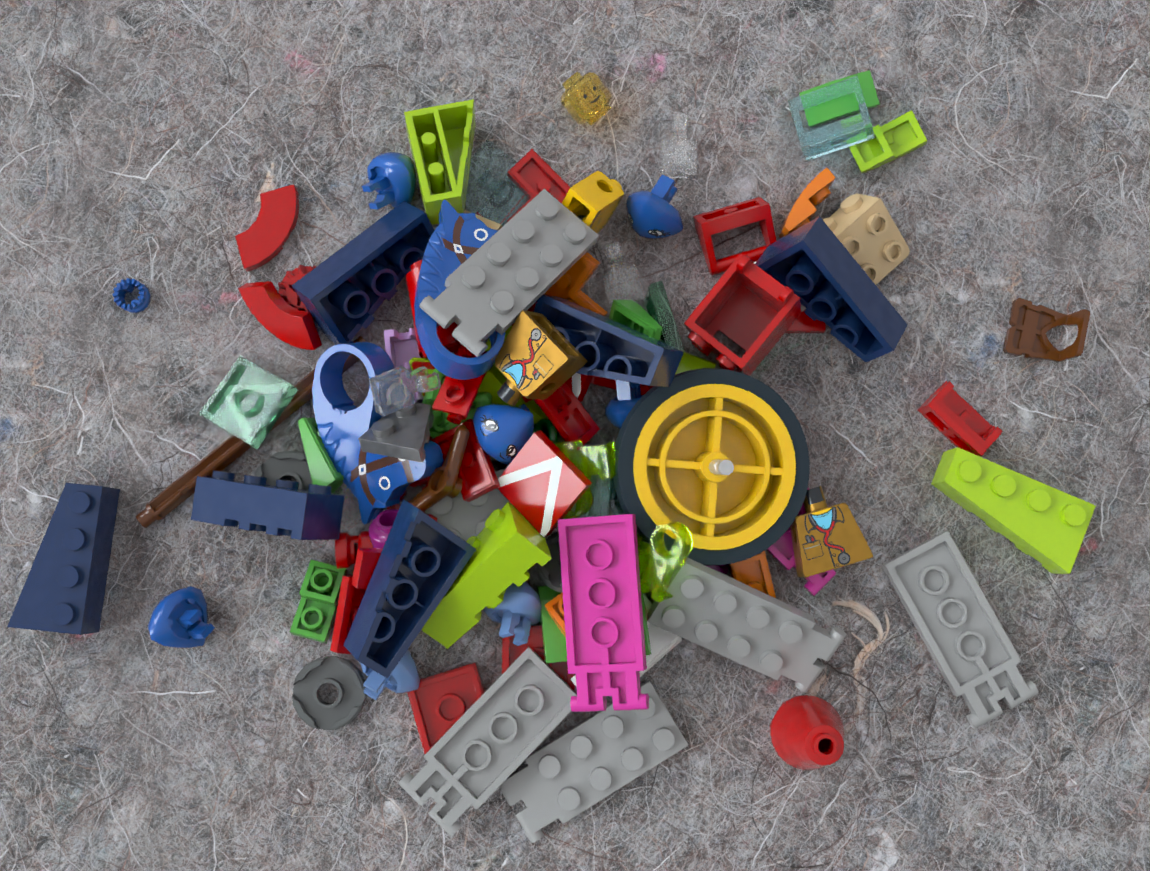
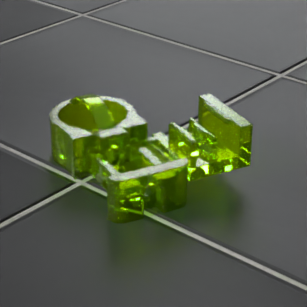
M580 440L554 443L589 480L592 479L591 475H600L601 479H610L616 476L614 442L583 446ZM590 487L576 502L575 512L570 510L563 519L578 518L591 509L593 496Z
M670 522L656 527L651 534L649 547L645 550L641 545L642 536L637 534L640 580L643 579L640 581L641 592L647 593L651 591V598L657 602L668 600L674 596L667 592L673 571L685 565L687 557L692 550V535L689 529L679 522ZM667 529L677 536L670 551L667 550L664 544V534Z

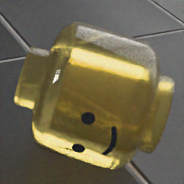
M577 71L562 84L566 91L562 94L560 102L577 124L588 123L592 126L611 109L609 103L612 99V94L594 72H588L582 76Z

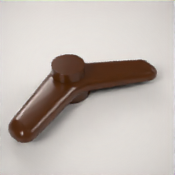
M459 425L456 429L444 463L433 471L429 478L428 486L409 501L410 504L422 512L446 496L455 498L462 489V479L458 477L470 436V432L465 425Z

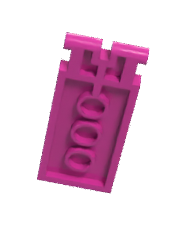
M635 514L558 519L568 674H576L577 696H571L570 699L571 711H606V696H612L614 711L649 709L648 693L641 694L639 671L646 670L647 665Z

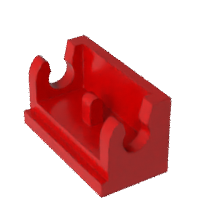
M950 381L943 382L917 410L956 447L977 456H982L1003 431L998 426H992L954 391V385Z
M566 383L560 386L548 398L544 400L534 399L566 441L567 445L560 448L565 455L579 450L600 430ZM524 396L521 397L525 403L532 400Z

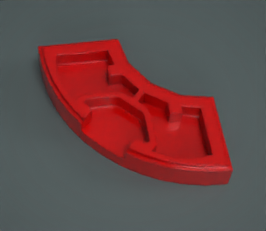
M294 184L261 193V208L256 221L248 230L235 236L242 264L247 272L265 265L277 256L283 249L282 246L289 238L292 230L295 229L299 214V196Z
M271 281L246 283L238 288L251 313L278 339L294 347L306 350H315L322 345L311 313L300 311L289 305L279 295Z

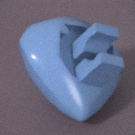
M524 582L520 587L512 583L506 589L503 601L494 609L485 607L483 611L492 621L501 623L500 637L506 638L515 634L513 644L519 646L528 642L531 625L540 622L542 607L539 595L527 582Z
M409 650L403 655L388 679L360 663L364 674L368 676L364 682L366 688L363 693L374 700L378 699L385 687L395 693L410 692L419 688L420 679L417 666Z

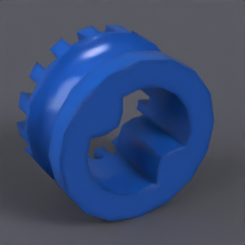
M126 278L127 280H121L120 283L116 284L117 287L113 289L114 302L131 313L141 312L148 307L151 297L149 289L135 279ZM134 288H138L140 291L139 300L134 299L131 304L127 305L125 301L126 292L132 293Z

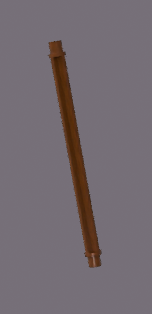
M360 335L353 342L356 343L367 341L363 338L362 335ZM351 354L347 358L342 374L360 360L356 355ZM315 369L293 386L298 390L296 394H283L249 421L257 441L261 440L313 398L312 387ZM240 428L145 505L146 508L136 515L138 522L147 528L156 520H162L195 493L197 476L212 477L213 471H222L252 446L248 444L242 429Z

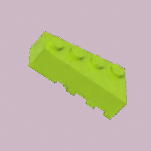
M958 447L943 452L931 485L958 505L986 523L985 525L993 531L999 532L1013 542L1016 548L1040 562L1041 566L1050 573H1071L1096 505Z
M507 502L501 510H494L487 518L484 529L476 537L471 536L466 541L476 548V551L421 629L447 649L480 621L482 616L481 610L485 607L494 609L503 601L506 589L512 583L520 587L530 578L527 570L535 563L543 567L552 559L545 537L510 502Z

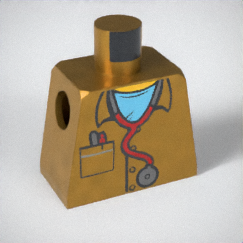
M522 310L495 359V366L507 378L497 391V394L504 402L515 406L522 396L527 399L544 400L582 368L587 360L543 314Z
M821 486L807 490L803 502L806 513L795 517L794 522L790 526L797 576L806 578L873 558L872 551L848 505L844 502L828 507Z

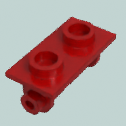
M460 346L456 353L457 356L476 357L464 346ZM485 374L468 380H459L446 376L432 409L448 413L447 420L459 425L462 420L467 419L468 412Z

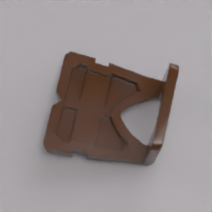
M1018 298L1012 303L1009 325L1012 327L1007 329L1003 351L1014 356L1024 355L1025 358L1055 362L1079 357L1084 349L1090 311L1082 309L1066 315L1042 305H1033L1031 301ZM1056 326H1078L1076 340L1062 351H1058L1046 336V333Z

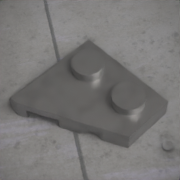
M412 400L397 402L391 410L358 438L361 450L363 452L422 463L426 457L424 444L429 443V429L432 427L434 420L431 405L416 403Z

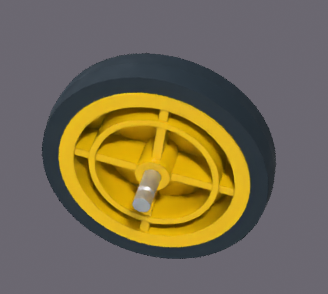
M702 368L681 372L674 376L670 387L654 386L646 392L625 418L617 436L613 455V478L617 497L625 514H635L637 532L662 553L677 560H680L682 556H686L703 565H724L740 562L763 552L778 541L792 525L802 507L810 475V460L806 438L796 415L778 393L758 379L736 371L718 368Z

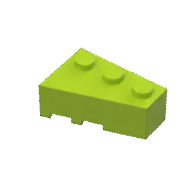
M474 99L404 112L408 140L425 213L432 225L439 224V212L443 200H447L457 213H464L476 126Z

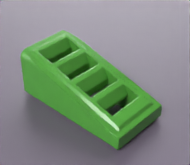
M613 300L609 319L659 341L662 327L638 303L633 300Z
M301 418L298 421L312 483L332 486L331 493L337 492L346 486L343 482L344 478L340 472L336 471L324 447L316 419Z

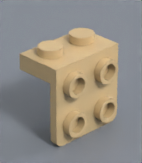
M856 193L847 197L841 203L840 208L830 217L823 219L875 285L909 255V247L881 198Z

